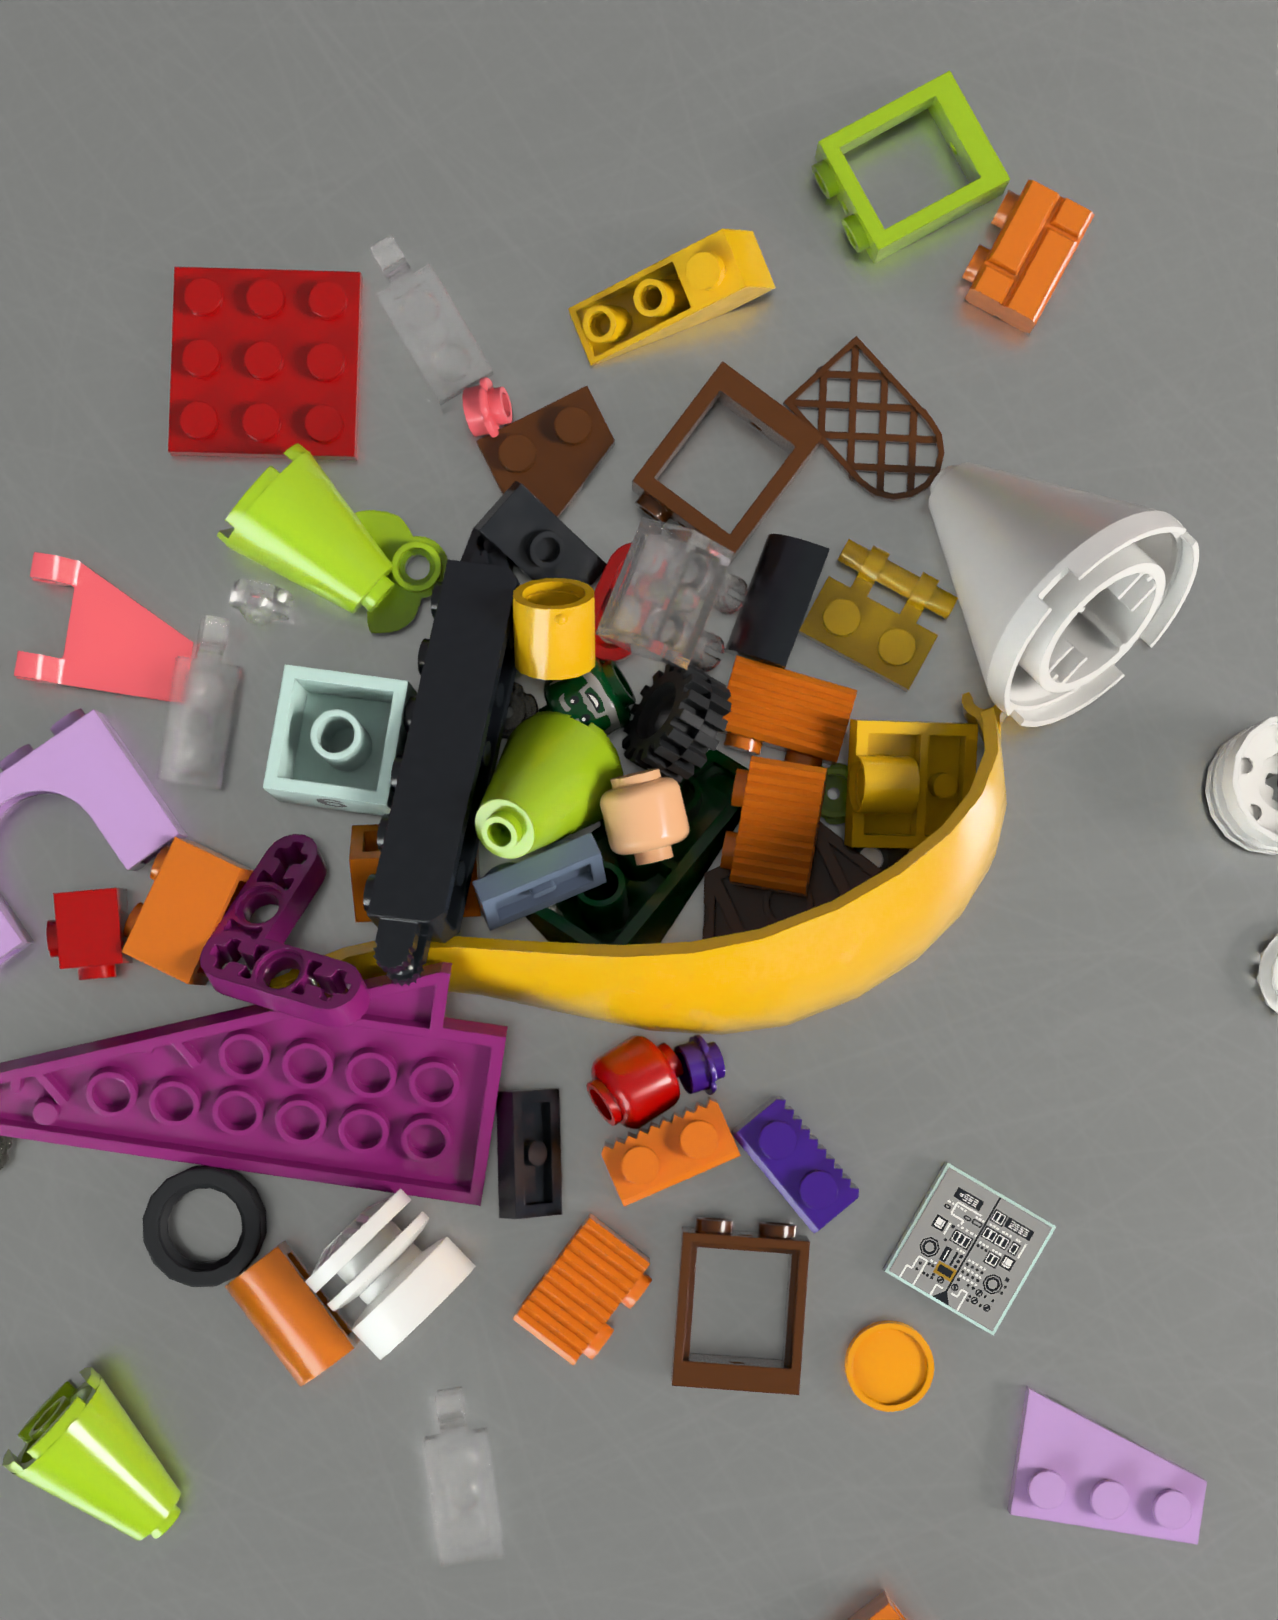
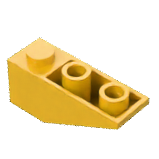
M722 228L568 308L590 365H597L721 316L776 287L753 231Z

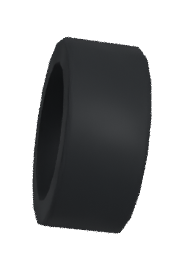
M205 1165L193 1166L167 1178L151 1195L142 1218L143 1242L153 1264L169 1279L190 1287H214L240 1275L259 1255L267 1233L266 1209L257 1189L236 1171ZM211 1188L226 1194L236 1204L241 1215L242 1233L237 1246L228 1256L216 1262L198 1263L185 1258L174 1247L169 1236L168 1219L173 1205L184 1194L195 1189Z

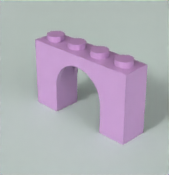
M82 708L67 714L50 728L54 737L35 750L30 744L24 745L0 762V768L3 771L0 773V820L12 807L30 797L43 794L66 796L79 804L89 814L127 870H140L153 861L164 846H171L174 837L185 839L188 836L105 714L94 709L87 714L84 713ZM0 893L1 966L34 943V941Z

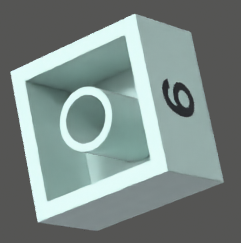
M285 664L263 788L279 802L379 816L390 814L394 797L391 787L392 766L396 756L403 755L408 735L404 725L405 709L409 698L417 696L416 690L406 680Z

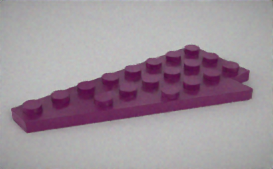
M439 962L422 966L424 971L421 972V978H417V983L412 982L410 986L404 984L402 987L399 983L395 984L387 975L365 979L364 982L370 992L371 1002L367 1012L358 1021L349 1026L340 1028L328 1027L262 1006L251 1005L1 1062L0 1136L396 1193L401 1188L410 1196L481 1206L508 1026L445 1017L452 963ZM348 988L342 994L345 995L349 991ZM324 992L326 998L330 1001L334 995Z

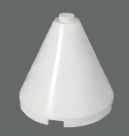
M970 462L950 465L944 468L934 478L930 486L929 509L988 694L993 703L1007 716L1010 715L1020 726L1038 727L1064 719L1086 707L1117 684L1125 675L1114 664L1139 638L1151 648L1156 644L1179 612L1193 584L1199 562L1198 543L1186 532L1187 529L1175 517L1164 511Z

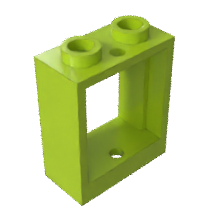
M950 70L818 141L815 154L817 163L811 166L814 177L824 195L828 199L836 195L847 217L842 219L841 222L851 245L858 253L866 249L874 264L1003 195L1010 181V177ZM928 109L969 184L884 229L843 154Z

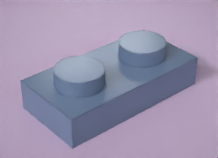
M590 832L576 839L563 838L550 844L542 853L521 862H507L497 865L489 870L484 877L472 883L480 911L491 931L604 884L607 880L601 852Z

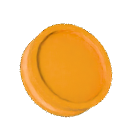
M882 1320L865 1326L853 1337L845 1354V1373L850 1387L863 1403L876 1410L895 1412L915 1405L927 1393L934 1376V1359L930 1347L918 1331L903 1322Z

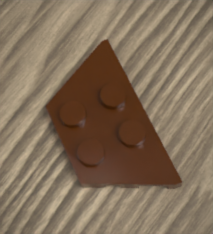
M820 822L807 897L733 885L729 881L731 870L720 868V866L704 873V927L702 939L756 930L833 901L879 874L882 870L854 848L844 845L841 837Z

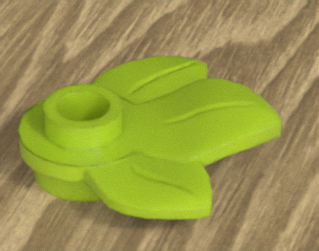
M377 510L356 512V516L394 566L387 576L395 584L394 587L372 612L367 611L369 631L379 634L399 631L415 619L422 599L432 596L435 583L438 581L443 582L448 560L443 548L432 539L413 536L405 522L395 514ZM422 556L429 561V573L423 579H412L407 572V565L412 558Z

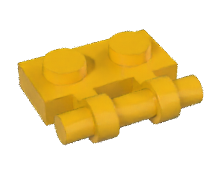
M848 539L837 561L858 571V575L851 588L828 576L805 618L799 634L907 692L938 637L937 634L917 624L918 619L925 608L947 619L958 597L937 586L939 580L927 573L922 572L919 577L889 561L888 557L890 554L875 545L869 550ZM875 581L908 598L900 614L867 597Z

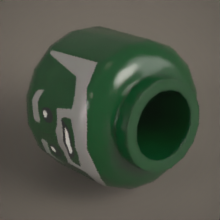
M596 658L595 667L589 673L564 680H546L543 692L547 705L540 708L539 712L552 711L571 715L570 718L578 720L586 726L592 722L609 737L629 724L631 719L629 706L636 702V698L616 663L611 659L603 663L600 659Z

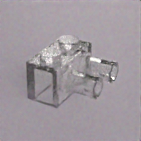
M642 517L595 634L637 656L687 670L689 664L702 672L713 670L721 660L705 652V647L707 646L721 654H724L725 648L720 636L704 630L712 606L725 615H731L737 612L744 602L728 594V589L743 596H747L748 593L745 580L727 572L734 552L694 529Z

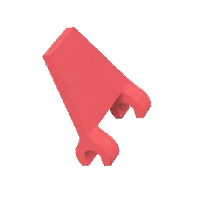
M34 552L30 578H33L32 580L35 582L73 586L72 606L63 657L55 658L18 651L14 676L17 679L59 684L184 704L194 643L80 561Z

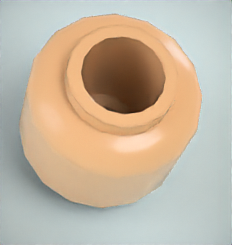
M659 768L610 779L612 789L602 795L600 807L612 851L620 855L634 854L636 865L654 863L674 857L671 845L683 841L689 833V824L678 782L670 777H661Z

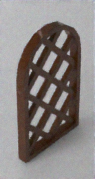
M857 336L826 364L820 366L815 374L783 402V405L789 411L823 435L820 445L848 474L851 481L855 482L873 497L888 501L911 499L928 489L941 470L945 452L942 434L928 411L911 396ZM851 351V371H830L835 364ZM859 351L879 373L858 372ZM820 379L819 400L798 399ZM827 379L850 380L849 402L826 401ZM858 380L881 381L880 403L857 402ZM888 383L907 404H887ZM798 408L818 409L817 429ZM826 409L849 410L848 432L825 431ZM856 410L879 411L878 434L856 433ZM887 412L910 413L909 435L886 434ZM917 416L926 423L933 436L917 435ZM826 439L848 440L847 461ZM855 441L878 442L877 464L854 463ZM886 442L909 443L908 465L885 464ZM916 444H936L937 458L934 467L915 466ZM856 471L877 472L876 489L863 480ZM884 472L906 473L907 492L894 494L885 492ZM915 474L930 475L923 484L914 488Z

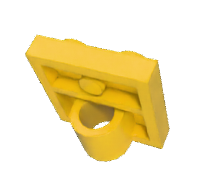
M850 719L844 845L865 848L914 849L938 830L968 794L974 781L977 762L978 724Z

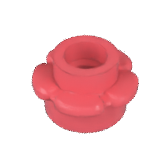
M483 377L480 379V385L463 390V409L468 427L475 437L490 434L494 438L498 436V430L503 428L504 424L512 422V406L506 389L503 386L494 388L492 381L487 377Z

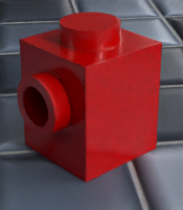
M105 888L53 893L55 920L47 921L46 936L49 954L51 958L59 957L60 969L78 968L79 980L117 977L116 965L133 963V957L121 952L128 938L124 936V927L129 916L127 889Z

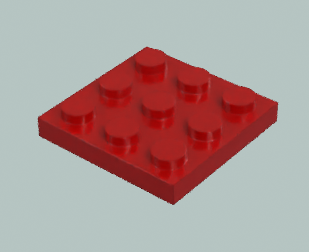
M174 267L168 452L172 456L289 459L283 453L291 446L299 443L317 460L357 461L363 280L361 272Z

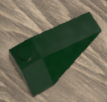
M710 749L705 754L707 762L701 768L694 765V775L689 779L682 777L681 783L678 784L689 824V833L683 841L671 845L674 855L672 858L644 865H636L634 854L620 855L612 851L604 819H601V826L591 833L601 852L607 882L525 917L548 942L607 945L661 943L703 879L704 873L708 871L722 850L726 831L733 832L740 822L742 807L731 806L734 780L738 768L749 769L719 750L715 749L713 751Z

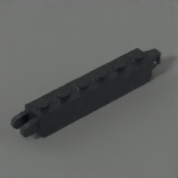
M474 527L461 560H447L443 582H436L432 591L431 613L434 621L430 639H423L418 652V671L421 678L417 696L409 698L405 709L404 725L408 735L403 755L396 756L392 766L391 787L394 792L390 814L382 816L378 827L377 845L381 852L376 874L369 875L364 888V909L367 912V916L378 928L375 939L377 947L373 948L375 951L373 957L377 960V965L384 972H387L388 978L395 984L399 983L402 987L404 984L410 986L412 982L417 983V978H421V972L424 971L422 966L426 964L431 941L446 943L460 933L480 841L475 830V817L496 768L517 671L514 658L513 590L520 585V582L513 573V563L509 558L493 546Z

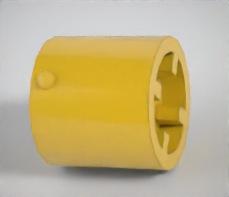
M544 578L526 582L513 590L515 668L521 674L543 680H564L589 673L595 667L596 661L594 589L589 584L578 580Z

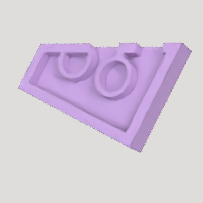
M1026 1386L1007 1510L1010 1515L1198 1545L1207 1481L1204 1478Z

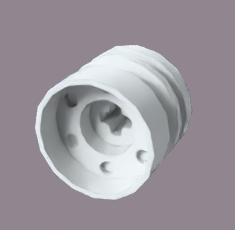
M1278 716L1268 718L1240 731L1221 745L1208 767L1205 787L1210 815L1225 837L1247 851L1269 855L1278 854V799H1272L1274 789L1265 784L1266 779L1278 776Z
M401 1188L394 1195L372 1206H368L323 1250L312 1275L305 1281L316 1293L336 1273L347 1285L327 1304L332 1311L344 1307L358 1296L366 1303L367 1306L357 1318L351 1330L380 1360L421 1324L476 1267L448 1237L436 1241L424 1251H421L413 1243L429 1220V1217L423 1211L402 1231L392 1219L411 1201Z

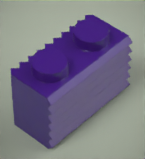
M772 1096L737 1125L731 1133L798 1216L815 1234L858 1199L859 1188L854 1183H851V1178L843 1173V1169L839 1164H834L835 1159L830 1154H826L827 1149L823 1145L818 1144V1138L815 1135H810V1129L806 1125H802V1119L794 1115V1109L791 1106H785L786 1100L782 1096Z

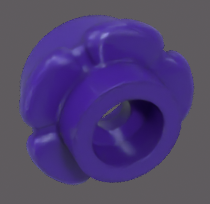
M694 1035L690 1037L688 1043L675 1046L674 1052L680 1060L684 1071L679 1076V1079L688 1094L705 1090L706 1094L712 1095L717 1089L715 1082L725 1077L723 1056L715 1042L706 1043L702 1036Z

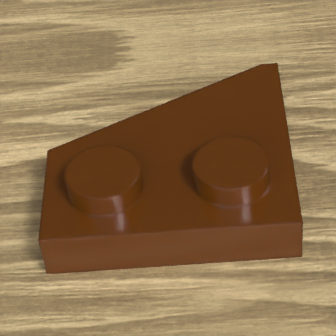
M588 386L499 429L497 437L492 438L489 434L476 441L502 495L515 481H518L557 517L561 515L567 506L569 507L583 488L585 481L594 469L599 467L615 445V439Z

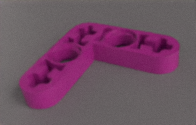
M292 834L280 838L268 848L203 947L200 955V965L215 991L225 996L324 1026L340 1028L358 1021L368 1010L371 1002L370 992L361 974L355 966L348 962L284 944L327 874L326 863L312 838L303 834ZM269 904L279 906L277 913L266 922H249L252 914L260 907ZM242 957L246 965L237 962ZM286 969L300 970L298 978L289 986L280 989L269 987L271 980L279 972ZM348 988L349 991L345 995L342 994ZM324 992L334 995L330 1001H328Z

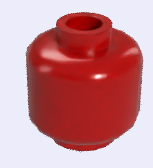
M635 1035L604 1053L593 1062L591 1068L592 1080L587 1083L586 1087L590 1099L606 1122L612 1126L620 1123L626 1128L639 1129L675 1106L680 1098V1087L677 1078L684 1071L680 1060L669 1045L663 1042L656 1046L646 1037Z

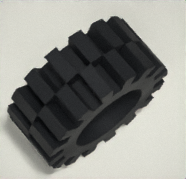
M684 660L666 664L664 672L658 670L652 676L653 685L651 687L648 685L644 686L640 692L643 696L639 704L634 703L630 710L634 717L624 727L623 732L628 735L622 740V748L626 750L623 754L628 760L645 770L659 768L661 777L673 778L678 783H681L682 777L689 779L694 775V765L701 768L707 762L705 754L708 749L713 751L716 749L720 741L716 740L715 737L718 732L725 731L728 721L723 719V716L731 712L732 704L727 701L731 697V693L725 684Z

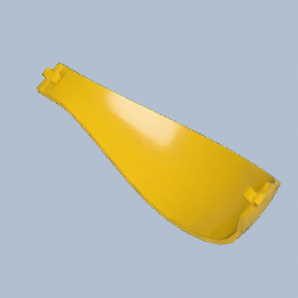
M969 692L962 694L963 715L968 723L978 724V732L984 743V754L970 791L938 830L894 865L833 901L760 929L691 942L607 945L454 936L446 943L431 941L427 961L423 966L439 962L452 963L448 992L483 995L551 1011L662 1032L725 1035L788 1026L859 998L917 960L961 916L988 872L996 855L1007 806L1001 748V724L1007 715L996 705L988 709L979 708L974 704L973 697ZM375 941L343 947L324 955L355 966L363 980L387 974L377 965V960L373 957L375 955L373 948L377 947ZM291 969L289 973L273 978L269 987L280 989L289 986L298 978L300 970Z

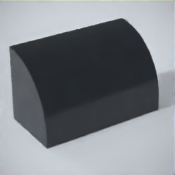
M769 534L724 652L785 669L830 549L787 535Z

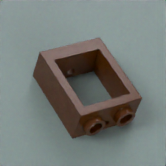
M722 361L632 480V490L639 495L635 505L661 525H665L671 519L688 531L689 535L686 537L685 542L707 560L714 563L721 556L731 564L819 448L823 435ZM716 401H719L790 454L730 534L657 480Z
M696 1217L695 1228L682 1227L671 1372L672 1386L799 1395L810 1250L808 1237L796 1235L797 1225L790 1223L759 1222L758 1232L734 1231V1220ZM697 1247L790 1254L782 1360L690 1353Z

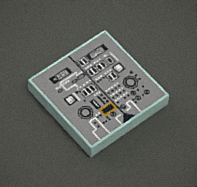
M945 1161L883 1270L994 1336L1056 1226Z

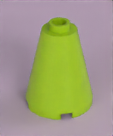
M297 443L283 453L292 462L281 473L270 465L246 491L225 519L234 528L220 530L217 537L230 549L352 614L361 606L372 612L395 585L387 577L394 566L311 453Z
M542 711L521 722L514 729L506 742L475 817L477 836L486 849L502 858H519L592 826L603 819L600 799L606 791L612 789L610 779L623 776V770L617 749L601 728L592 722L586 726L580 721L570 718L571 715Z
M92 1367L84 1368L79 1373L86 1382L77 1389L68 1381L65 1382L37 1410L19 1432L18 1436L26 1445L18 1457L8 1449L4 1455L2 1465L17 1477L137 1541L144 1539L149 1534L157 1539L179 1517L181 1509L176 1503L180 1498L181 1492L101 1375Z

